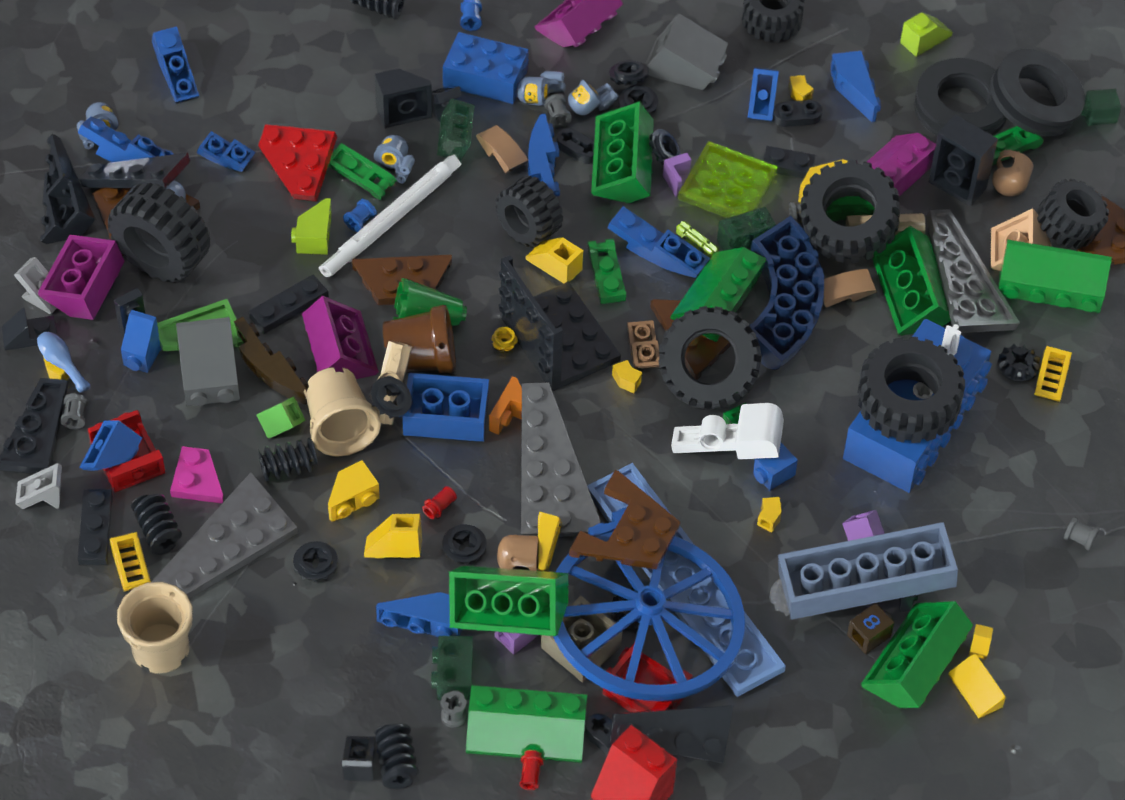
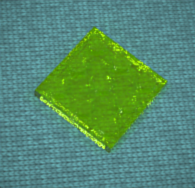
M708 141L678 193V200L748 226L772 183L778 166Z

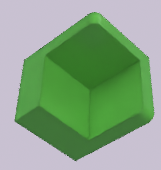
M291 397L257 414L268 438H272L306 421L295 397Z

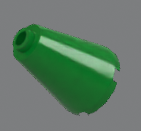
M401 278L402 282H399L394 304L398 317L393 316V320L430 312L432 307L446 305L452 326H459L461 321H465L467 306L463 305V300L410 279Z

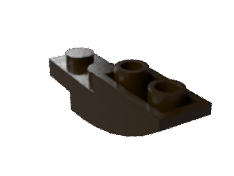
M243 316L235 320L236 332L244 343L238 348L242 360L261 381L287 398L295 397L297 402L305 405L308 404L304 391L305 389L306 391L308 390L309 385L304 377L298 378L295 373L297 369L291 358H284L280 351L273 354L266 342L262 344L258 339L260 334L252 322L248 324Z

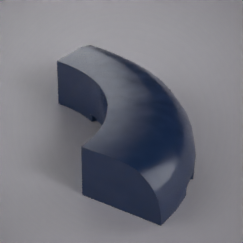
M789 216L752 240L751 251L766 258L761 274L768 287L769 303L761 315L750 324V327L758 338L762 356L761 364L771 370L780 369L804 346L819 319L824 298V274L818 260L819 255L809 242V236L792 216Z

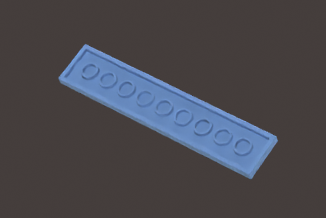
M633 463L617 470L668 511ZM613 473L587 485L594 504L608 523L611 522L612 512L627 508L628 504L604 494L605 487ZM680 526L675 536L693 544ZM667 550L658 588L663 591L702 569L679 554ZM642 567L651 580L653 569ZM710 577L666 600L729 609L722 592ZM745 611V632L741 647L732 666L723 676L737 697L785 672V664ZM675 612L682 622L725 653L731 638V619ZM704 651L712 664L715 665L718 661Z

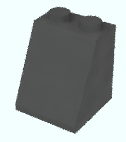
M678 13L656 39L646 63L648 76L703 90L709 83L714 84L720 74V71L717 69L724 63L727 54L724 52L728 43Z
M230 317L176 323L186 406H202L210 403H228L240 400Z

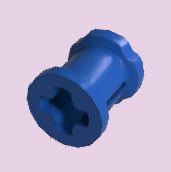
M464 0L461 3L463 16L460 19V25L468 31L478 30L482 26V19L480 17L482 3L478 0Z
M361 199L351 212H346L343 215V220L348 228L358 232L363 228V224L377 215V211L368 200Z

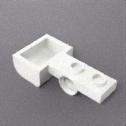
M759 403L742 405L738 424H726L725 420L720 416L709 415L702 420L701 426L675 427L671 444L673 453L736 450L738 459L778 458L784 423L781 409L775 404Z

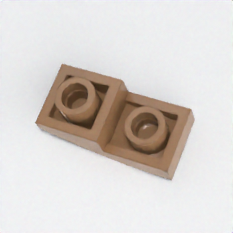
M496 125L476 135L489 157L494 155L505 173L527 163L528 158L521 148L499 126Z
M854 270L825 278L823 302L826 308L849 298L854 302L876 293L877 291L869 270Z
M654 321L628 322L627 332L634 369L659 367L658 340H656Z

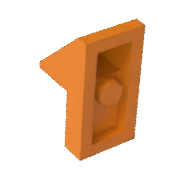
M513 376L489 415V431L498 435L504 426L507 427L510 424L512 416L522 420V387L518 378Z

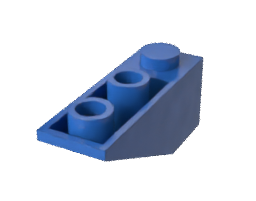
M177 26L154 32L152 44L175 103L199 97Z
M862 51L833 54L830 71L835 88L871 122H876L877 112L881 110V103L879 97H875L874 79L869 77V63L867 60H864Z
M438 592L377 603L376 606L377 622L385 626H397L409 629L416 634L425 633L433 635L441 640H459L462 629L450 628L449 594Z

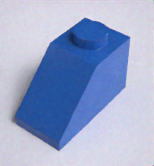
M754 67L747 118L772 121L779 70Z
M131 310L121 347L123 365L134 371L139 370L148 373L161 350L157 319L154 316Z
M119 420L103 421L79 468L82 470H102L131 461L139 450L138 446L142 437Z
M780 443L778 458L755 459L754 477L760 484H764L771 491L796 475L798 460Z

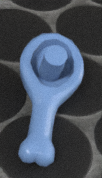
M52 332L41 333L37 338V344L44 359L63 369L74 382L78 392L88 391L90 383L83 378L73 364L69 348L63 339Z

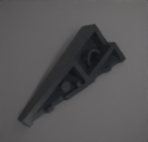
M51 134L47 139V143L51 145V152L46 156V162L50 164L49 172L45 173L43 205L47 207L46 216L42 217L41 222L46 227L45 233L40 237L41 242L45 244L65 241L69 235L82 236L96 220L62 140L54 134Z

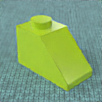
M921 12L904 22L900 43L917 57L950 38L953 32L937 18Z
M325 198L298 217L297 227H292L291 242L296 243L297 253L328 255L332 218L331 198Z

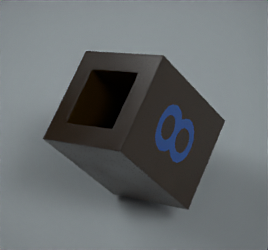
M875 603L850 620L847 636L866 655L891 638L894 622L891 615Z

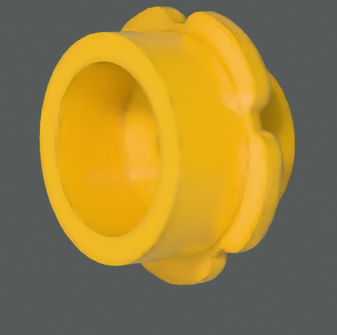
M500 327L492 335V345L499 351H510L514 348V344L517 343V336L511 328Z

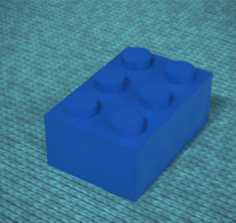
M458 32L443 65V87L459 86L463 92L513 104L517 96L518 84L528 71L529 49Z
M408 373L407 388L411 393L412 403L410 409L402 416L403 435L484 442L489 402V379Z

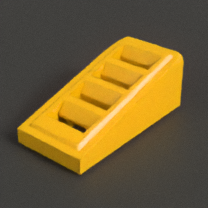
M1046 346L1034 395L1060 402L1072 352ZM1048 360L1060 363L1062 367L1049 364ZM1046 369H1050L1061 373L1060 375L1046 372ZM1044 377L1058 380L1059 382L1058 384H1056L1053 382L1045 381ZM1043 385L1057 389L1056 393L1042 390L1041 388Z
M539 512L538 567L539 571L548 572L562 521L558 516Z
M135 532L110 538V547L123 591L133 590L143 584L151 583L138 533ZM134 547L133 551L121 554L119 550ZM133 556L137 557L136 560L122 563V559ZM140 566V569L129 572L124 570L125 568ZM142 574L143 579L128 583V577Z

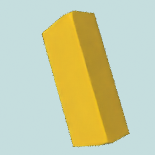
M976 654L968 657L948 673L978 718L1003 708L1006 699L1005 695Z

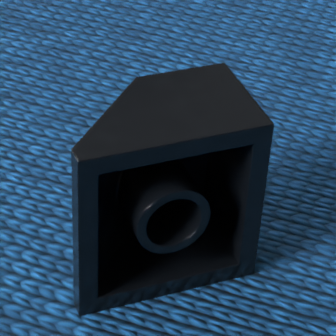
M399 68L375 74L376 108L384 129L432 118V84L430 80Z

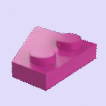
M182 446L170 490L171 497L221 504L224 502L223 492L208 449Z

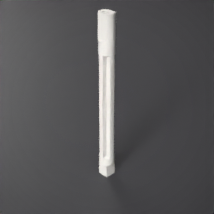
M455 154L447 157L443 162H439L344 243L334 255L319 267L320 272L325 277L335 274L448 179L452 172L462 165Z

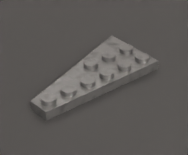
M930 210L926 215V221L952 327L954 324L958 325L961 333L1016 330L1020 324L1019 320L951 210Z
M549 382L522 383L521 535L538 536L539 512L560 517L562 526L559 537L578 536L580 531L588 534L589 527H593L601 522Z
M250 472L152 582H164L177 586L190 599L298 533L297 526Z

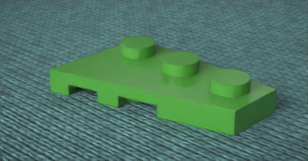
M228 299L157 323L160 346L163 351L179 350L176 323L230 317L233 347H239L244 343L236 332L234 321L237 319Z

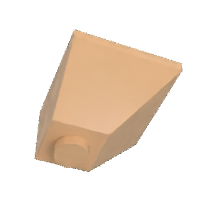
M1030 209L991 228V268L993 270L1000 271L1007 240L1051 247V242L1046 232L1042 230V224L1038 222V214L1034 209Z

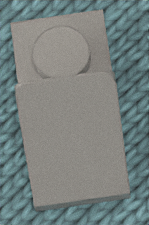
M36 257L30 258L14 274L27 290L21 297L43 311L52 314L57 308L38 295V291L49 272Z
M57 463L18 481L15 505L25 509L44 500L56 509H59L62 465Z

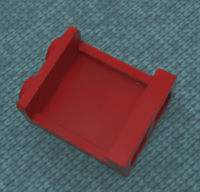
M139 410L127 412L112 419L119 420L142 437L138 446L139 450L131 461L103 469L114 493L164 474L163 456L159 450L155 449L145 430ZM103 422L88 429L90 444H92Z
M634 644L630 648L626 647L618 658L619 662L614 668L609 667L606 672L625 679ZM641 652L634 679L635 683L648 685L676 683L672 671ZM683 670L686 680L693 679L692 674ZM603 688L604 696L630 712L676 709L684 700V698L669 701H645L621 696Z

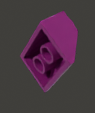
M565 0L535 26V29L561 47L572 45L573 47H578L586 41L585 37L588 34H592L602 27L601 23L604 20L607 21L617 14L616 10L623 3L621 0Z
M920 133L898 135L866 162L872 163L874 170L876 167L881 168L885 172V177L889 176L893 180L894 188L897 189L900 196L931 169L936 144Z
M69 235L38 291L39 297L70 317L94 320L125 262L116 241Z
M322 296L302 313L305 330L309 337L311 351L313 352L318 372L334 367L336 372L344 373L342 368L351 371L356 379L374 376L379 373L361 311Z

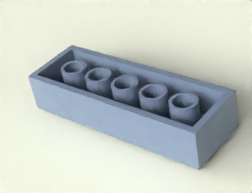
M944 522L778 555L779 575L791 620L957 587L958 568Z

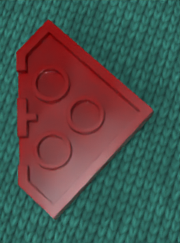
M265 124L258 146L293 199L318 200L337 140L335 131Z

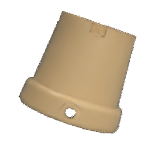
M333 367L313 375L308 381L309 388L307 391L305 389L304 394L310 412V434L315 448L323 454L338 457L357 453L373 443L380 432L381 421L376 409L366 400L354 374L345 368H342L344 373L336 372Z
M164 582L146 583L131 590L123 598L117 610V624L124 639L130 643L136 663L140 667L141 664L144 667H148L149 672L167 673L177 669L185 655L188 656V633L192 627L193 606L187 594L177 586Z

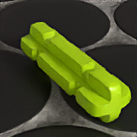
M682 221L677 225L676 233L683 239L686 237L685 241L700 252H704L703 254L709 258L719 251L718 246L713 242L708 243L710 240L695 228L691 229L692 226L686 221Z

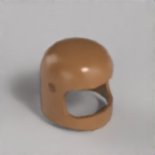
M1002 151L997 160L998 170L992 176L993 187L1004 196H1019L1028 186L1034 167L1033 162L1029 157L1017 151ZM1008 156L1013 157L1012 167L1004 168L1001 164V159Z
M505 536L498 546L497 560L499 567L502 569H513L515 566L528 567L530 571H539L538 536Z

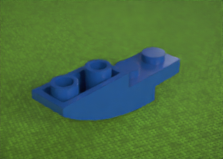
M540 114L532 130L529 142L528 176L532 178L537 177L540 181L545 182L552 189L554 195L558 197L560 196L558 181H553V177H555V157H559L558 143L552 140L554 138L552 123L548 124L546 114Z
M91 116L81 125L78 131L80 135L99 145L96 154L110 162L174 154L169 150L160 148L151 139L139 134L131 141L124 133L111 129L102 120Z
M624 206L607 227L628 242L626 248L664 269L681 275L696 278L710 260L708 256L670 230L662 233Z

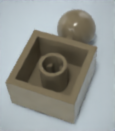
M580 596L570 606L591 603ZM603 613L563 617L565 628L579 650H582L615 624ZM622 632L594 652L588 659L600 667L621 648ZM541 636V648L583 683L587 678L577 671L565 658L553 636Z

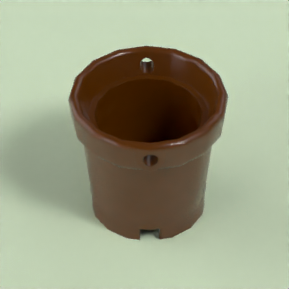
M446 305L432 307L430 312L383 323V340L386 350L389 341L401 342L412 346L406 372L438 370L440 373L456 372L453 331Z

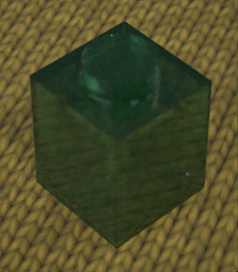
M1087 90L1085 106L1081 113L1082 116L1086 117L1087 124H1116L1121 111L1117 90Z

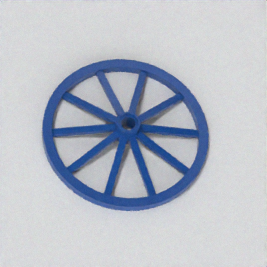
M613 531L595 537L608 541ZM676 536L668 550L690 560L702 570L663 591L658 588L665 555L657 570L653 569L648 586L642 584L631 566L622 565L621 561L615 560L635 591L577 567L580 562L589 556L580 555L579 558H575L568 554L556 570V572L568 573V575L570 574L628 600L567 606L564 617L631 611L582 650H579L570 638L563 620L558 635L553 636L558 648L570 664L587 679L608 691L645 701H669L685 698L715 684L730 669L737 657L745 632V615L742 600L736 586L726 571L710 555L697 546ZM710 577L722 592L729 609L666 600ZM670 612L731 619V638L725 653ZM662 620L718 662L703 674L686 680ZM634 621L640 623L625 679L606 672L588 659L589 656ZM648 625H653L676 680L675 684L648 685L634 682Z

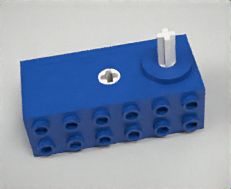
M924 319L912 336L918 337V340L925 341V339L931 340L933 345L937 347L940 344L947 349L948 355H954L958 360L957 365L962 367L965 390L960 413L954 425L950 426L943 435L939 436L937 434L936 439L930 441L921 439L920 443H911V440H904L903 443L896 441L895 437L890 436V438L881 435V430L879 429L875 431L869 425V420L866 421L860 411L848 428L843 455L844 460L908 493L911 492L915 484L919 486L926 475L925 469L927 466L932 467L939 455L937 451L940 447L945 448L951 438V430L959 428L964 417L962 414L965 410H971L976 400V393H982L988 382V379L985 377L992 366V363L989 362L991 350L964 338L961 335V331H959V326L956 324L953 327L948 325L944 328L928 319ZM897 380L888 385L893 393L908 400H924L934 395L929 387L915 380Z

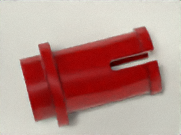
M445 486L432 499L425 500L422 510L430 519L439 518L442 515V511L457 499V495L452 488Z
M528 750L521 757L523 768L520 787L526 790H536L539 785L540 766L543 765L544 759L540 752Z

